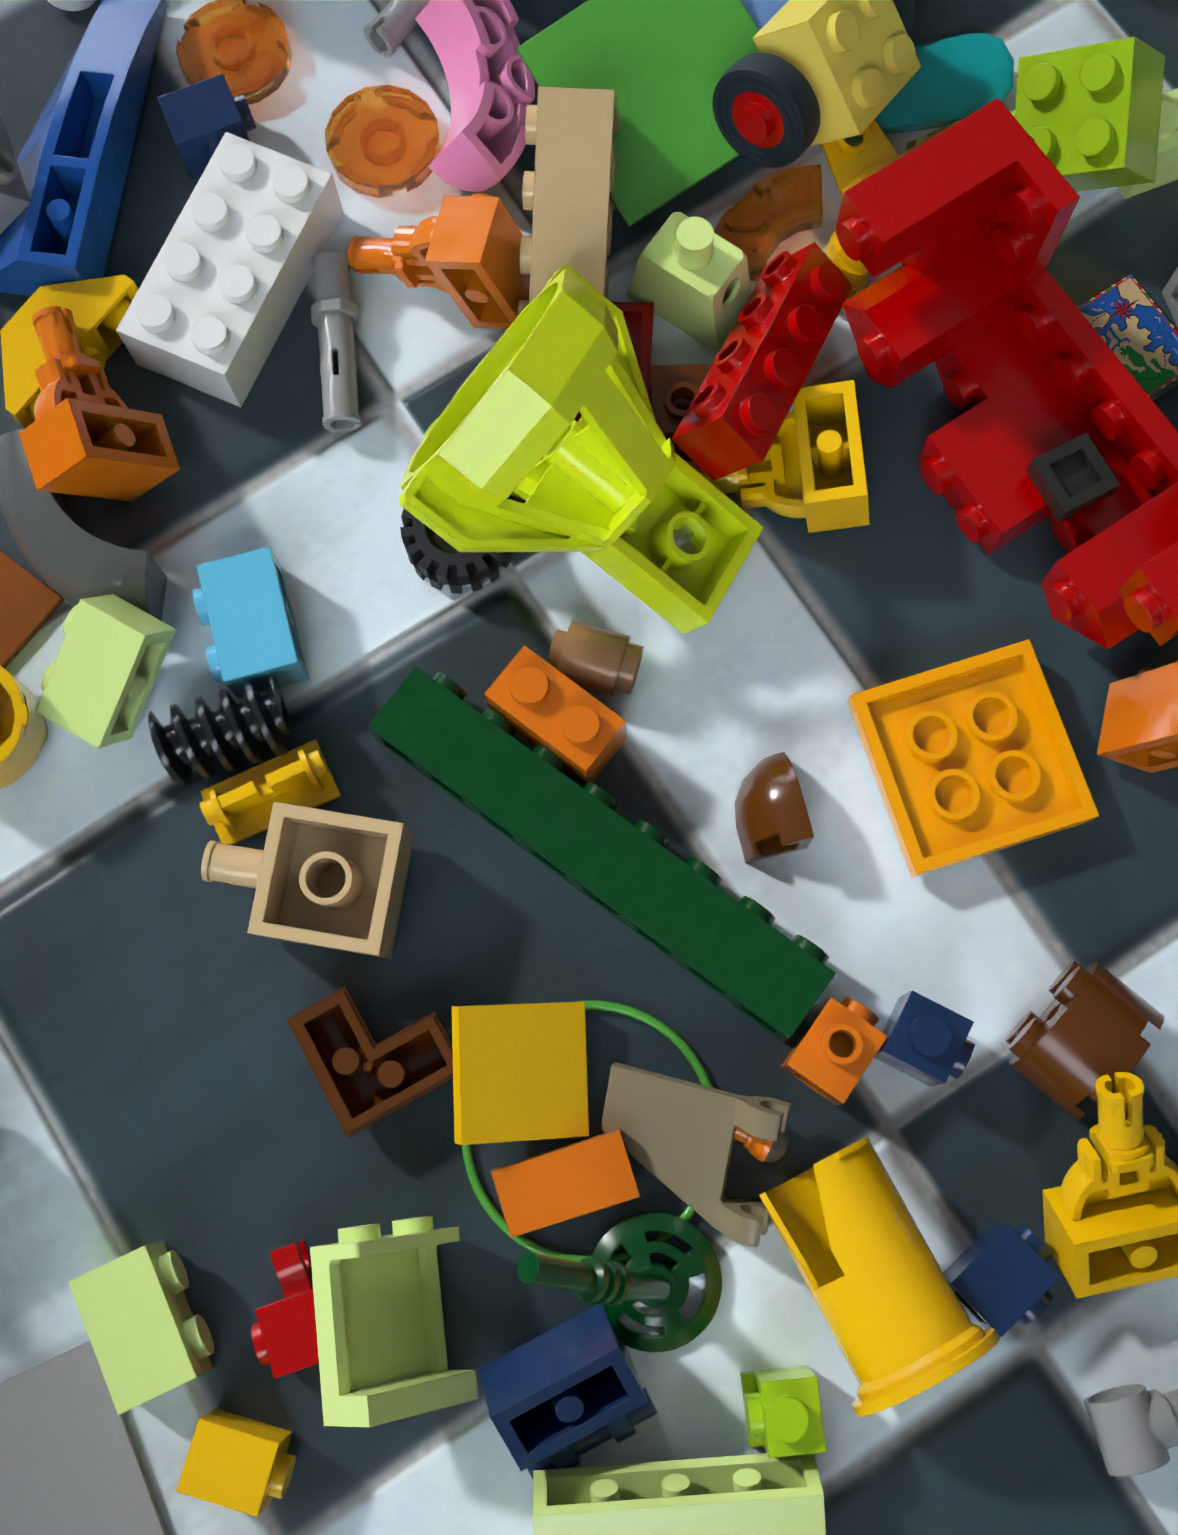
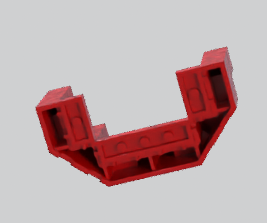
M996 98L844 192L836 224V234L846 255L854 261L860 260L873 278L899 262L902 263V266L844 301L842 306L854 336L858 354L870 380L893 388L934 362L946 397L955 408L965 411V413L927 437L917 460L923 481L933 493L937 495L942 494L956 512V521L962 533L971 542H979L986 553L991 555L1048 517L1052 522V530L1056 539L1064 549L1070 552L1054 564L1041 582L1052 619L1108 650L1139 629L1150 633L1161 646L1178 635V432L1046 270L1080 196L1001 100ZM1087 432L1120 483V486L1112 496L1058 523L1027 474L1026 468L1032 459Z

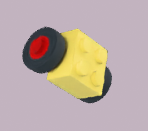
M789 0L753 37L759 53H752L737 60L721 76L715 87L712 102L713 113L718 128L728 144L743 158L758 166L781 168L796 161L810 146L861 135L921 68L914 44L909 37L915 21V0Z

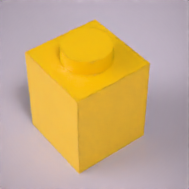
M213 1409L198 1419L176 1492L257 1517L272 1502L273 1497L283 1499L287 1491L296 1462V1455L287 1453L293 1432L224 1410Z

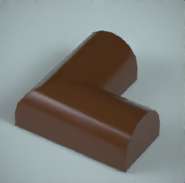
M346 986L287 1018L347 1138H351L453 1080L452 1038L436 1012L431 1013L378 1044Z

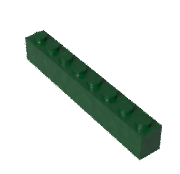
M415 667L368 725L377 742L784 1043L792 1036L836 974L824 965L829 956L821 948L801 935H796L792 941L771 926L775 917L765 907L747 896H743L738 902L718 887L722 882V878L709 866L693 857L686 864L666 849L670 843L669 839L658 829L641 819L638 820L635 826L614 811L618 803L606 791L591 782H587L584 788H582L563 774L567 769L566 764L551 751L541 745H537L531 751L513 737L517 732L516 728L499 713L487 708L481 714L463 700L467 693L451 678L441 672H437L431 678L418 667Z

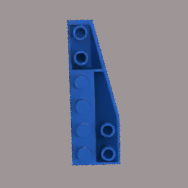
M166 0L101 1L17 158L31 203L0 235V293L32 296L40 286L104 277Z

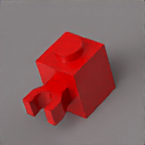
M306 1240L269 1251L285 1298L255 1309L258 1323L253 1324L251 1327L253 1346L259 1362L263 1366L270 1364L274 1379L319 1364L311 1257Z

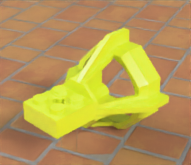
M562 265L552 275L540 294L521 311L461 385L442 414L429 426L423 435L424 440L411 457L400 488L404 490L399 497L400 505L459 552H582L583 555L587 556L682 634H686L710 622L764 528L674 452V445L671 439L668 438L666 440L656 423L623 312L568 265ZM580 412L582 416L577 422L574 418ZM512 495L524 499L526 502L520 503L507 498Z

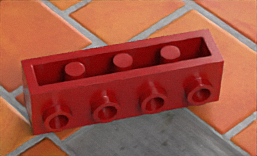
M815 242L793 254H790L788 251L780 253L764 268L759 281L745 306L740 311L736 323L721 350L716 355L714 363L672 437V440L713 481L764 461L843 307L842 303L846 301L853 287L839 267L829 259Z

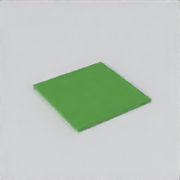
M588 0L516 48L533 78L541 87L615 90L620 109L619 132H613V140L616 141L617 164L615 186L613 192H610V199L628 228L634 226L740 156L728 144L720 132L712 105L713 93L721 76L737 60L752 53H759L753 37L759 30L740 0Z

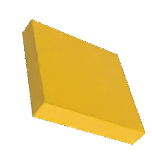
M585 1002L452 1006L455 1144L473 1145L589 1136Z

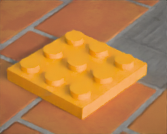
M1030 639L851 694L847 701L911 878L1093 821L1099 816Z

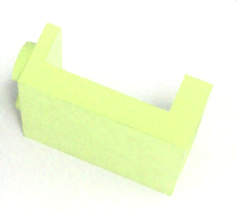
M433 1216L407 1218L392 1221L393 1234L381 1236L380 1223L337 1229L338 1243L310 1247L324 1426L373 1427L479 1399L476 1370H448L437 1245L460 1241L459 1227L434 1229Z

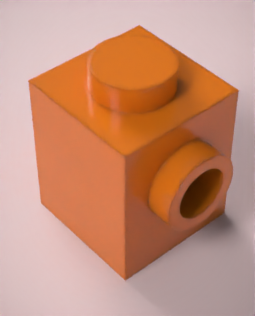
M831 997L822 1004L780 1068L833 1105L844 1104L888 1036L875 1027L879 1018L864 1005L849 997H845L842 1003Z

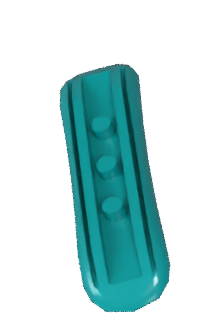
M987 33L963 34L914 45L921 68L874 120L884 134L951 127L996 98L1003 102L1013 88L1014 59L1001 38ZM861 134V135L853 136V137H849V138L863 137V135Z

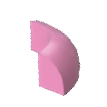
M430 0L415 20L432 43L444 69L450 93L451 118L446 141L437 157L428 167L445 183L462 191L483 192L502 180L515 165L526 145V107L535 100V80L516 49L520 46L514 27L518 24L519 18L510 0Z

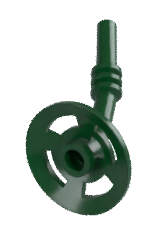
M643 1212L619 1221L602 1236L592 1256L584 1258L580 1262L526 1253L521 1257L517 1268L518 1277L525 1284L574 1292L580 1301L590 1303L591 1307L597 1304L603 1305L624 1345L644 1352L671 1351L693 1341L706 1329L713 1319L722 1291L720 1264L708 1239L697 1227L687 1220L664 1212ZM661 1231L673 1234L688 1243L692 1249L684 1255L682 1251L669 1243L661 1241L647 1242L645 1232ZM621 1244L632 1257L626 1266L622 1263L609 1261L614 1251ZM649 1253L665 1254L674 1259L677 1264L670 1269L662 1261L650 1260ZM705 1274L703 1300L696 1314L688 1322L678 1310L683 1306L688 1296L689 1277ZM641 1302L649 1308H660L661 1315L643 1313L636 1309L633 1304ZM625 1312L631 1319L642 1325L652 1327L663 1326L665 1334L649 1335L639 1333L624 1325L618 1317Z

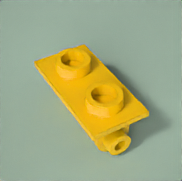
M315 739L288 751L286 755L277 756L201 790L200 793L203 801L199 804L207 823L210 826L214 825L221 843L234 845L268 829L273 802L316 808L340 797L341 794Z

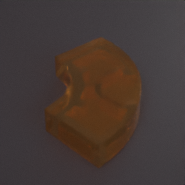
M821 165L790 168L762 179L753 185L752 191L741 198L732 208L727 209L721 217L714 233L744 252L748 260L750 281H759L762 271L767 266L768 259L781 242L797 232L821 227L823 218Z

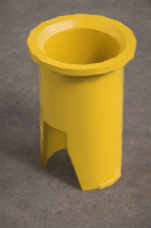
M868 1137L837 1151L813 1164V1167L759 1195L859 1383L857 1390L858 1398L851 1405L857 1417L878 1413L935 1386L969 1366L998 1344L1000 1337L995 1328L983 1330L981 1326L970 1322Z

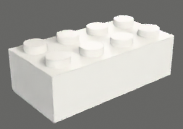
M225 132L116 329L136 364L233 405L242 407L314 271L312 258L324 252L344 214L332 173Z

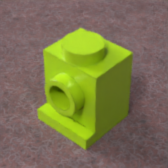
M808 1365L740 1373L749 1447L764 1446L769 1458L827 1452L817 1376Z

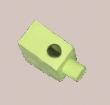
M673 212L641 253L627 291V296L636 302L654 303V313L718 354L736 323L740 311L751 295L747 256L741 249L715 234L712 225L706 219L697 216L688 217L682 212Z

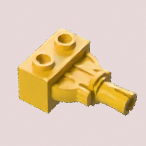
M854 380L802 387L793 402L794 411L788 412L762 462L713 481L694 461H687L690 466L722 493L735 492L736 497H741L743 509L767 507L772 512L784 517L806 518L808 533L870 525L868 491Z
M1129 1072L1114 1073L1115 1093H1112V1080L1108 1074L1096 1080L1098 1124L1089 1129V1138L1094 1144V1148L1087 1138L1079 1139L1077 1143L1078 1160L1065 1175L1062 1185L1042 1190L1045 1243L1077 1299L1178 1277V1167L1174 1161L1172 1162L1166 1156L1165 1140L1162 1138V1133L1158 1132L1154 1126L1143 1125L1144 1084L1139 1077Z

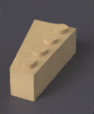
M538 86L537 105H527L525 141L526 145H536L535 171H524L523 210H533L532 236H522L520 273L530 275L529 300H519L518 315L540 294L552 275L562 265L570 266L608 299L609 268H606L607 255H610L613 227L612 204L609 203L610 192H613L615 186L617 164L616 141L613 140V132H619L620 109L615 90Z

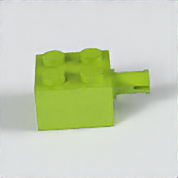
M1129 37L1020 57L1015 110L1010 111V113L1076 192L1154 183L1165 55L1137 37Z

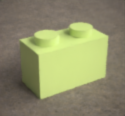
M114 594L80 599L79 603L72 608L65 619L63 632L66 636L56 660L49 665L41 681L43 694L35 712L98 749L131 739L177 629Z
M164 1241L144 1245L68 1281L118 1415L213 1369L209 1355L214 1353V1343L210 1330L199 1314L192 1315L183 1290L189 1287L186 1269L181 1258L174 1250L167 1251Z

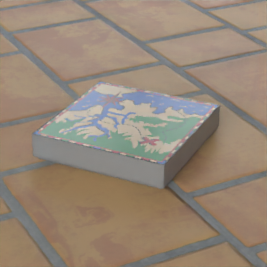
M1131 272L1077 306L1152 401L1178 385V329Z

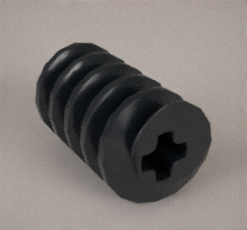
M274 675L268 676V695L263 697L249 681L244 683L243 703L237 704L228 691L223 689L219 690V710L212 711L203 698L199 696L194 701L193 718L188 719L177 704L170 705L169 725L163 726L152 711L148 715L151 739L157 756L169 776L178 785L190 784L193 776V767L203 778L213 777L217 771V758L227 770L239 769L241 750L252 763L263 762L266 742L277 756L286 755L289 751L292 726L284 696Z

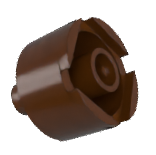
M1076 961L1071 962L1050 986L1048 991L1053 994L1055 999L1041 1016L1038 1017L1032 1011H1029L1017 1023L1005 1040L1010 1044L1008 1049L1013 1053L1009 1060V1065L1074 1119H1080L1086 1115L1080 1104V1101L1086 1096H1089L1098 1104L1095 1083L1099 1077L1106 1074L1109 1075L1112 1080L1113 1092L1115 1090L1114 1073H1130L1144 1056L1151 1044L1140 1034L1148 1021L1159 1030L1164 1023L1163 1014L1097 961L1091 963L1085 969Z

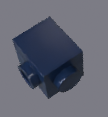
M223 73L157 97L176 147L191 179L203 174L225 132L250 141L247 132L257 128L244 94L232 97Z
M910 991L898 998L883 1030V1033L888 1037L874 1058L930 1087L945 1084L949 1075L956 1079L961 1076L972 1056L975 1043L966 1038L974 1021L914 991Z
M995 1221L943 1272L962 1305L985 1329L995 1328L1001 1338L1018 1320L1023 1325H1026L1036 1319L1051 1303L1053 1296L1048 1290L1060 1279L1055 1271L1045 1262L1052 1255L1051 1251L1029 1228L1020 1224L1014 1229L1010 1224Z

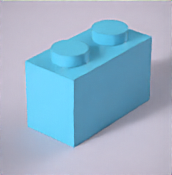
M270 546L196 565L201 588L193 589L192 594L202 625L210 624L214 645L206 647V657L215 682L223 681L236 698L239 699L243 698L244 683L249 681L258 693L268 691L269 675L276 676L280 687L309 680L283 569Z

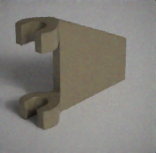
M617 1062L612 1064L600 1129L605 1133L620 1129L626 1151L727 1238L743 1245L757 1247L761 1235H766L770 1215L762 1202L748 1199H726L724 1197L736 1126L754 1137L777 1142L780 1131L785 1132L787 1130L791 1103L770 1097L738 1095Z

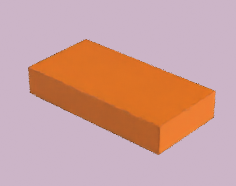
M620 1129L503 1165L491 1171L510 1238L640 1197Z

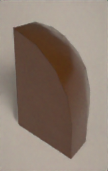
M785 752L777 753L761 760L742 780L735 800V819L745 863L807 849L814 838L796 773Z

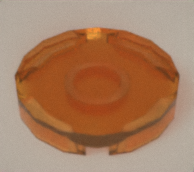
M217 0L207 3L190 15L183 25L185 33L181 37V42H179V39L177 41L176 54L186 83L192 85L223 73L232 97L243 93L248 105L261 102L278 90L289 73L292 51L283 22L270 7L259 2V7L253 4H246L245 0Z
M392 85L365 87L347 96L331 113L325 129L326 152L339 180L357 193L377 198L393 196L392 191H399L405 187L408 192L420 186L433 172L428 166L441 151L437 118L427 102L408 89Z

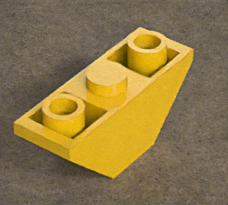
M125 274L40 286L0 330L5 409L22 429L35 422L34 406L41 392L35 370L47 362L39 337L32 323V316L37 311L49 306H60L62 310L64 308L70 309L84 354L89 355L91 359L99 360L101 368L104 369L108 358L123 342L116 329L138 291L134 281Z

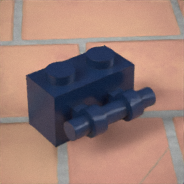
M597 1304L479 1368L489 1416L520 1471L528 1469L532 1479L534 1470L574 1468L580 1465L581 1455L612 1438L617 1443L624 1441L637 1433L634 1426L658 1414L647 1389L642 1387L631 1356L603 1305Z

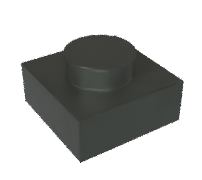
M1087 432L1032 459L1026 468L1027 474L1058 523L1112 496L1120 486V483Z

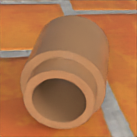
M573 620L567 632L559 629L556 630L549 651L548 663L581 688L613 697L616 691L631 695L639 671L644 646L630 643L631 637L628 635Z

